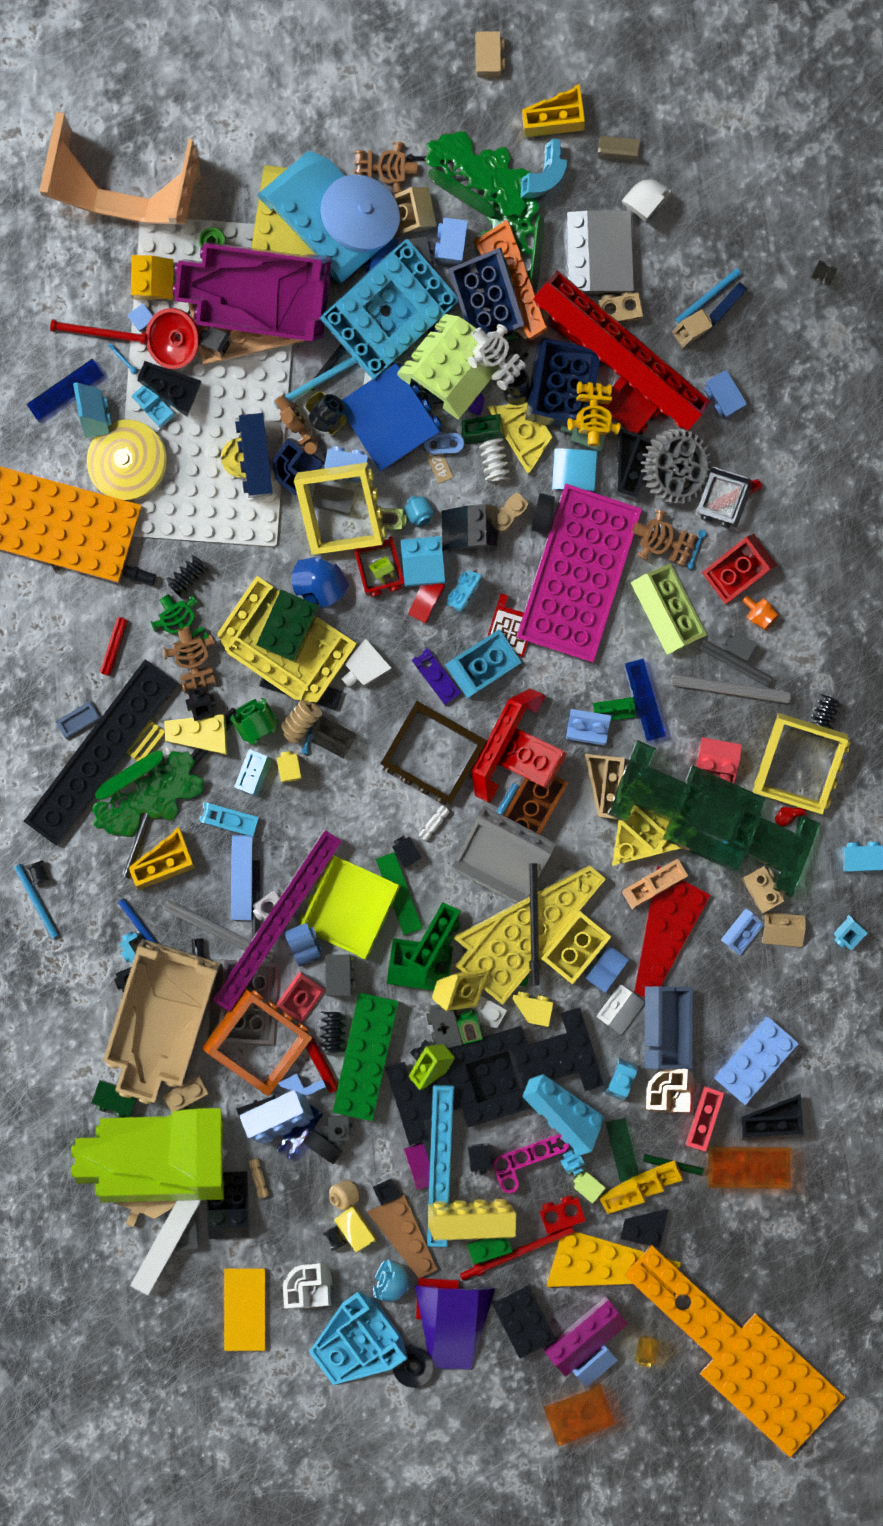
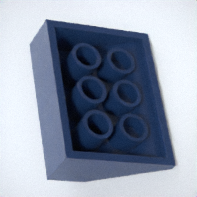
M502 248L495 249L449 268L466 322L476 329L481 327L486 335L488 332L497 331L496 327L498 324L508 329L506 334L526 325Z
M543 337L536 347L525 420L556 426H568L567 421L569 418L576 420L578 412L590 406V402L576 401V397L580 395L577 393V384L579 381L582 384L592 382L593 387H596L600 362L597 354L583 346ZM585 412L583 417L589 415L590 412Z

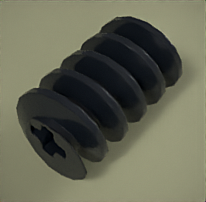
M192 554L190 555L192 562L184 561L186 568L179 565L180 573L173 571L174 579L166 578L168 586L181 599V591L186 594L188 593L186 586L194 587L192 580L199 583L198 575L205 577L204 569L210 571L198 557Z
M820 694L824 700H817L821 707L814 708L818 715H811L815 722L810 723L833 730L834 728L830 725V722L836 723L837 720L832 716L840 715L836 707L842 708L843 705L832 697ZM807 732V733H809V734H811V735H814V736H816V737H819V738L824 739L823 736H820V735H817V734H814V733H811V732Z
M321 1011L327 1017L321 1018V1021L326 1023V1025L321 1026L320 1029L326 1031V1033L320 1035V1038L325 1039V1042L319 1043V1046L324 1047L325 1050L319 1052L340 1053L345 1051V1048L339 1045L345 1043V1040L341 1039L340 1036L346 1035V1032L340 1030V1028L346 1027V1024L341 1022V1020L346 1019L347 1016L341 1014V1012Z

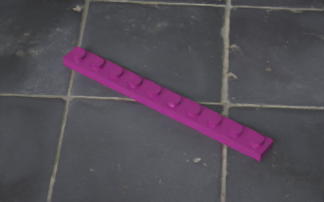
M326 830L322 832L212 999L213 1002L230 1012L342 842L340 839Z

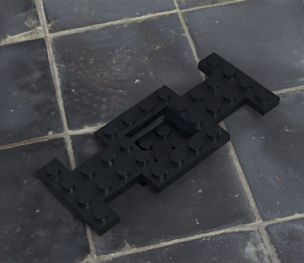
M581 1008L561 1013L566 1033L535 1043L527 1044L521 1025L485 1036L483 1040L447 1048L455 1058L449 1067L450 1069L423 1090H419L414 1082L410 1080L405 1062L385 1067L409 1146L429 1140L423 1120L432 1118L433 1085H454L453 1111L462 1108L468 1128L533 1108L522 1096L529 1079L540 1075H545L549 1079L554 1080L579 1072L584 1091L604 1086Z

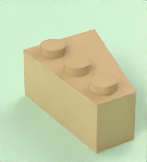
M585 754L598 817L619 820L628 759Z

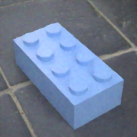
M766 1016L713 1078L742 1104L746 1105L799 1043Z

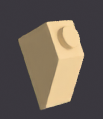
M701 309L682 320L672 333L683 349L707 333L713 326L709 315Z

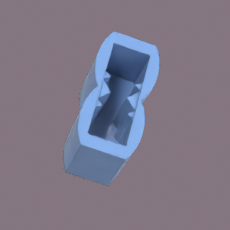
M305 923L284 932L299 967L321 959L320 952L323 949L319 940H314L317 938L313 927L309 928L308 924Z
M610 945L600 950L596 955L599 958L595 965L591 963L584 972L587 974L585 979L604 993L629 961L628 958Z

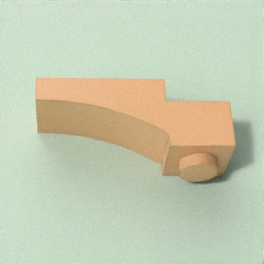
M676 859L625 888L622 894L631 909H634L687 878L688 875L680 861Z

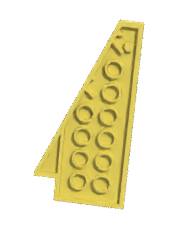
M590 865L538 892L539 960L605 881L606 878ZM530 897L454 937L456 941L467 949V952L455 966L463 973L487 970L488 974L483 989L502 1005L531 971L529 969V961L531 960Z

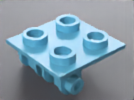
M469 570L463 572L458 579L457 587L448 595L446 605L454 607L460 613L462 610H465L470 602L468 599H472L470 595L475 594L473 590L476 591L481 584L482 575Z

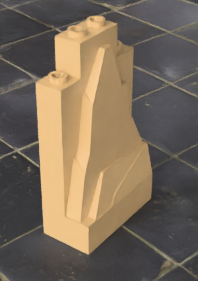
M145 939L141 940L136 950L103 1062L107 1063L108 1067L114 1069L122 1068L115 1090L119 1092V1095L126 1098L133 1096L139 1098V1101L142 1103L150 1104L151 1102L155 1103L162 1081H166L165 1084L172 1087L182 1085L220 963Z

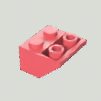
M702 737L693 783L733 790L742 744Z

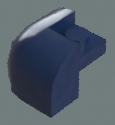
M288 438L272 461L275 479L295 496L297 491L294 479L297 473L319 470L325 463L315 454L306 453L303 444L300 445L297 440Z

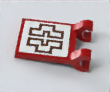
M501 593L488 636L500 629L516 655L523 657L528 642L516 638L524 612L506 607L508 595Z

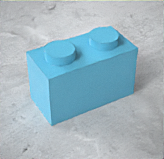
M859 842L847 843V847H842L843 872L883 870V845H880V842H867L868 846H860Z

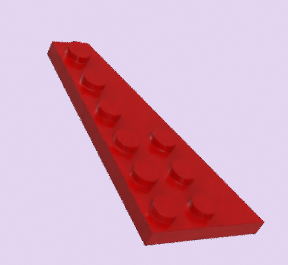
M681 880L651 898L634 993L645 998V987H660L711 895Z

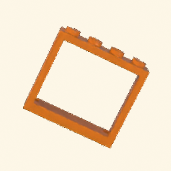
M245 988L230 1012L228 1011L201 1048L269 1097L312 1037L307 1033L309 1029L301 1023H298V1025L292 1022L294 1018L286 1012L280 1014L275 1004L270 1001L266 1004L262 1001L263 996L255 990L251 993ZM252 1002L299 1035L265 1082L218 1050Z

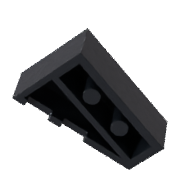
M620 428L617 435L616 494L635 501L643 481L642 478L645 476V472H641L642 469H645V465L641 462L646 461V457L643 454H648L649 451L646 446H652L650 442L652 439Z
M801 1094L741 1117L739 1120L741 1140L802 1137L804 1132Z

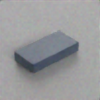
M91 701L55 722L65 739L100 720V716Z

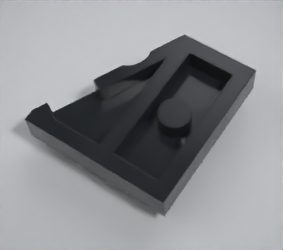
M662 1209L624 1218L620 1239L660 1248L669 1210Z

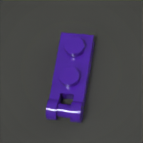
M426 648L422 651L423 654L419 657L415 656L411 661L442 703L446 705L460 695L461 692L429 649ZM429 660L431 665L425 669L422 664Z

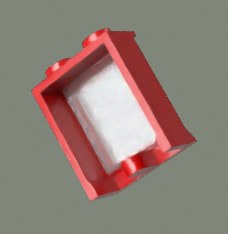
M392 536L384 540L382 545L354 549L366 595L370 594V597L381 595L383 590L389 589L390 592L402 589L401 586L405 585ZM386 556L394 568L392 570L394 577L391 578L387 573L383 575L385 582L381 583L379 579L375 578L369 565Z

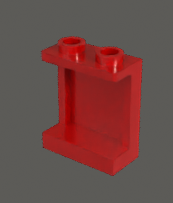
M623 376L612 387L610 395L612 401L608 404H598V406L610 411L612 419L616 423H620L621 427L636 434L639 433L640 435L649 427L646 423L651 418L655 419L661 412L659 407L655 403L649 402L641 391L631 387L628 380Z

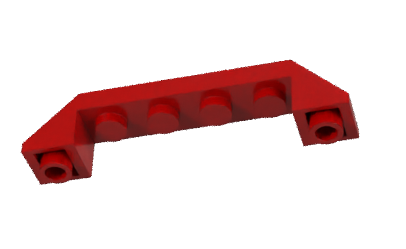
M530 688L508 699L472 769L475 797L491 803L500 786L490 780L525 710L528 709L537 713L546 695Z

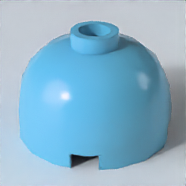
M389 1259L382 1262L375 1276V1280H378L377 1287L373 1286V1295L376 1299L382 1301H396L404 1293H407L410 1288L407 1270L400 1263Z

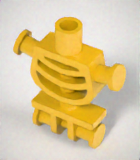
M579 381L577 384V393L580 395L576 397V401L590 402V406L581 409L576 415V420L569 418L567 425L570 431L573 428H578L579 433L588 434V446L591 447L600 446V435L605 436L609 431L618 435L620 430V423H611L612 415L610 411L598 406V403L608 404L612 401V397H610L612 386L610 384L602 386L601 383H597L596 387H593L592 382L582 384ZM585 412H590L589 415L583 417Z

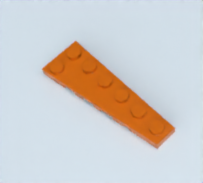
M506 220L473 242L481 255L502 248L526 323L522 328L531 341L548 329L541 309L533 300L536 296L511 225Z

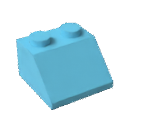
M73 383L78 415L85 438L109 434L108 426L112 425L110 414H106L105 410L109 408L107 397L102 396L101 389L81 383Z
M441 536L401 540L405 587L445 583Z

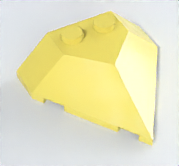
M636 778L622 794L612 866L684 848L697 832L684 820L680 819Z

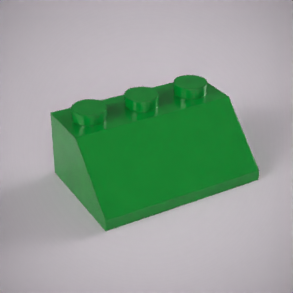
M393 938L386 984L434 991L438 980L449 977L453 947L444 948V956L441 962H436L434 966L436 970L431 979L428 978L425 984H422L406 976L408 963L420 942Z

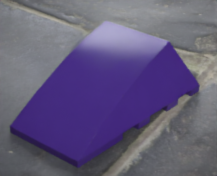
M414 1285L427 1353L433 1361V1368L472 1369L496 1288L475 1287V1289H457Z

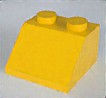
M132 255V299L173 300L174 259L153 255Z

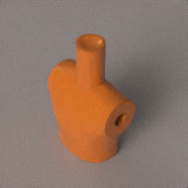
M746 596L742 601L751 609L747 618L765 631L779 617V614L773 609L772 605L764 598L755 603L749 596Z

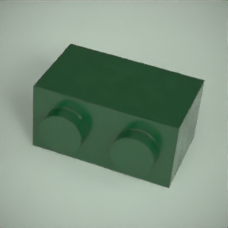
M99 1080L91 1104L95 1105V1109L106 1112L107 1109L114 1111V1116L119 1118L131 1117L137 1098L133 1096L131 1098L119 1095V1092L115 1091L117 1085Z

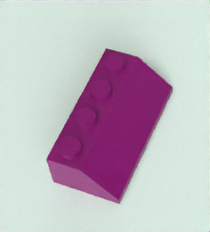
M605 1296L556 1337V1341L548 1344L543 1349L553 1364L566 1377L626 1327L628 1323Z

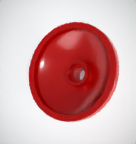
M167 308L160 310L150 319L146 328V346L153 360L168 369L183 368L194 360L200 346V334L197 324L188 313L177 308Z

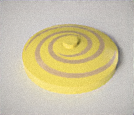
M135 420L115 421L112 425L108 426L109 434L95 436L91 442L87 455L88 472L94 485L105 495L125 501L137 500L152 492L162 480L167 464L165 446L160 436L148 425Z

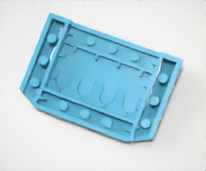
M307 151L259 192L257 196L270 210H275L315 255L332 257L330 275L340 285L379 250L372 252L353 251L343 247L329 235L321 218V201L330 185L345 175L330 159Z

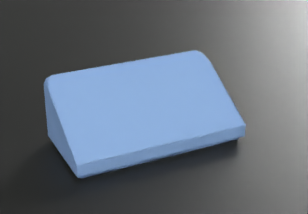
M745 909L722 937L721 941L741 955L763 928L764 922Z

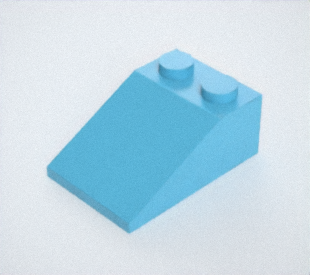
M499 629L445 665L465 696L469 698L522 662Z

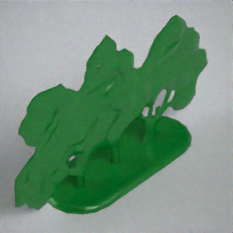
M465 131L453 134L447 133L441 135L438 140H430L429 143H426L429 151L425 157L426 164L435 168L440 166L445 171V173L437 169H430L428 171L430 179L437 186L488 217H494L495 209L490 202H496L501 214L504 216H511L513 214L520 216L526 203L521 198V179L531 172L523 168H508L511 157L506 146L497 148L495 151L491 149L482 150L480 155H475L472 150V141ZM442 159L445 161L444 165L440 163ZM448 160L453 161L454 168L452 172H450L451 168L448 167ZM456 169H461L460 172L455 173ZM464 175L468 178L469 184L466 187L453 179V176ZM471 189L483 190L485 192L484 198ZM494 193H497V197H491Z
M523 198L526 207L520 216L515 214L504 216L501 214L498 204L490 202L495 209L494 217H485L492 225L491 229L508 220L521 256L524 253L532 254L531 270H527V273L536 293L544 237L543 214L538 216L535 227L530 220L538 211L539 204L533 198ZM527 223V227H523L521 224ZM490 230L481 231L475 239L479 238L480 236H482ZM535 232L533 248H528L525 236Z
M162 751L152 752L102 784L96 791L95 797L98 800H104L111 796L112 798L110 802L102 801L93 805L92 812L96 817L93 826H96L97 829L104 828L108 834L132 837L140 826V816L142 813H148L150 818L163 817L166 820L173 821L179 810L176 804L177 798L191 799L203 792L204 787L202 785L204 779L197 775L189 774L195 762L188 751L184 753L172 751L167 758V762L163 766H158L164 754ZM159 770H164L165 774L162 775ZM152 771L153 776L151 778H144L143 780L139 779L148 772ZM133 782L137 785L132 793L125 794L120 792V790ZM117 797H120L121 806L116 809L115 801L118 800ZM110 803L112 804V809L108 808Z

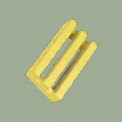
M150 720L126 753L136 761H139L152 751L165 734V731ZM152 726V730L145 737L142 743L138 746L135 752L132 753L131 750L141 739L144 733L148 730V728ZM156 730L160 732L153 740V742L149 745V747L146 749V751L142 754V756L139 758L137 755L143 749L146 743L150 740V738L153 736Z

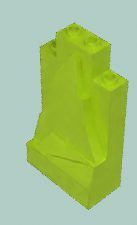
M221 1108L172 1111L171 1115L164 1117L100 1118V1125H96L97 1138H75V1145L71 1146V1157L75 1158V1165H71V1177L75 1178L76 1184L99 1183L95 1184V1195L99 1196L101 1203L224 1199V1179L222 1174L224 1121Z

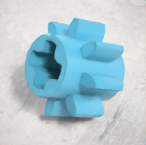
M571 1150L562 1154L565 1159L560 1162L567 1174L573 1172L574 1175H577L583 1171L581 1166L585 1165V1162L581 1156H577Z

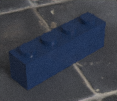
M263 413L239 415V421H235L236 433H240L241 441H237L238 451L243 453L244 460L240 461L241 473H245L246 481H242L243 492L248 493V498L272 496L273 490Z

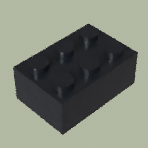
M528 1283L492 1301V1305L519 1359L556 1341Z

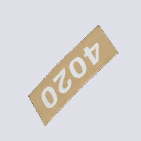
M437 443L431 445L430 447L436 448ZM423 449L438 483L453 478L444 455H431Z

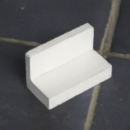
M619 984L596 1017L622 1035L645 1002Z

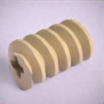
M307 700L299 701V704L290 712V716H287L286 720L281 724L285 738L289 742L299 743L318 718L322 716L321 709L316 704Z

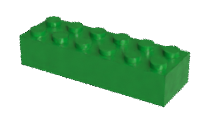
M361 992L358 993L332 1113L373 1121L399 1001Z

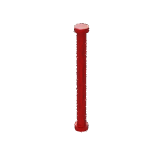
M54 319L50 323V331L52 332L60 330L140 342L142 345L146 344V333L144 332L137 334L61 323Z

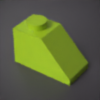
M444 1044L426 1046L409 1077L419 1090H423L444 1075L455 1058Z

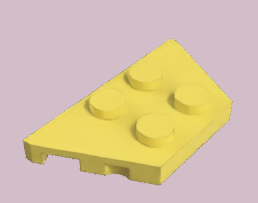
M528 403L487 407L491 415L501 414L504 437L525 472L529 474L552 439V435L544 424L525 420Z

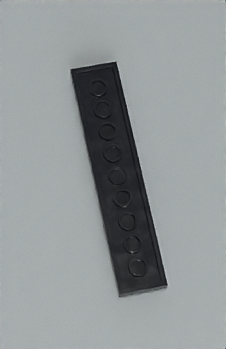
M144 659L23 822L57 846L93 798L98 788L105 782L178 683Z

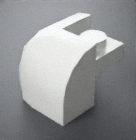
M646 179L638 182L621 202L627 206L626 211H631L632 216L635 213L646 222L655 210L658 211L669 198L671 191L656 180Z
M311 1264L294 1267L283 1284L284 1308L303 1309L331 1306L330 1286L333 1285L328 1266L325 1264Z

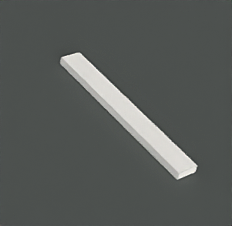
M222 1148V1161L228 1152L224 1148ZM183 1200L175 1203L130 1286L149 1295L201 1200Z

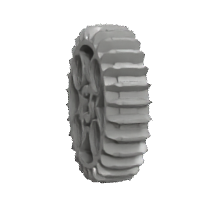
M683 429L662 431V435H656L657 440H650L652 446H646L649 452L648 454H643L646 457V461L641 462L645 465V469H642L641 472H645L646 476L642 479L648 480L646 487L651 488L650 493L656 494L655 498L661 499L663 502L673 504L689 502L691 498H697V493L703 492L701 486H706L707 484L704 481L710 478L707 476V472L711 471L708 468V464L712 463V461L707 460L710 453L705 452L708 446L702 445L703 440L698 439V435L692 434L691 431ZM670 443L668 452L663 451L665 446ZM693 454L695 457V462L691 461ZM658 470L662 472L660 479L658 476ZM685 481H689V485L683 489Z

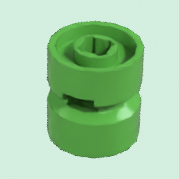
M207 228L199 236L200 248L204 246V243L208 242L226 244L223 233L217 228Z

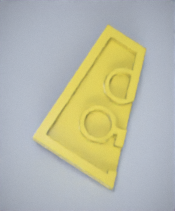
M224 714L214 715V717L194 721V718L164 721L166 742L228 756L226 719Z

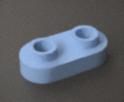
M438 433L423 443V447L431 455L457 454L462 450L464 440L457 433ZM455 441L457 446L451 447L450 442ZM430 442H436L437 447L431 448Z

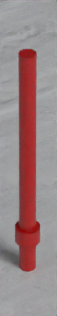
M572 1226L564 1228L517 1248L511 1253L501 1255L485 1263H477L473 1265V1268L459 1273L460 1277L464 1281L475 1275L481 1276L489 1269L575 1233Z

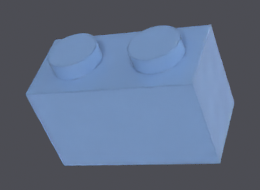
M727 370L705 382L706 388H704V392L709 399L712 398L716 404L714 408L719 416H723L726 419L746 407V401Z

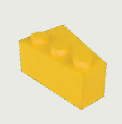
M580 84L564 93H558L555 97L542 100L523 109L524 137L584 131L585 120Z
M179 827L165 840L163 839L154 849L150 852L148 851L129 867L134 884L138 890L196 869Z

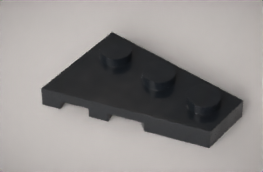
M144 361L137 378L139 383L186 417L190 413L202 382L201 380Z

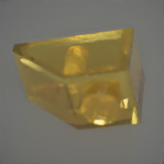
M636 1335L634 1360L639 1362V1366L651 1367V1363L656 1364L659 1346L657 1337Z

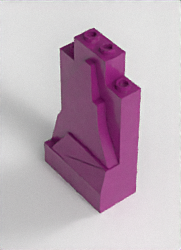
M208 242L204 243L200 250L202 261L178 260L175 266L177 280L173 286V295L175 296V301L198 304L194 311V319H196L197 325L306 341H315L323 338L325 325L319 318L327 308L332 257L314 254L298 255Z

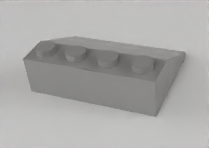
M631 211L567 212L570 281L586 295L634 292Z
M214 959L215 962L220 963L211 993L208 1038L228 1013L226 1009L213 1002L212 999L238 960ZM262 962L246 986V989L251 993L255 990L263 996L262 1001L266 1004L268 1001L275 1005L277 1004L279 963ZM252 1002L223 1042L274 1045L275 1018Z

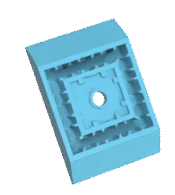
M406 239L336 300L319 319L373 380L459 300L413 244ZM382 306H387L390 309L388 317L381 314Z

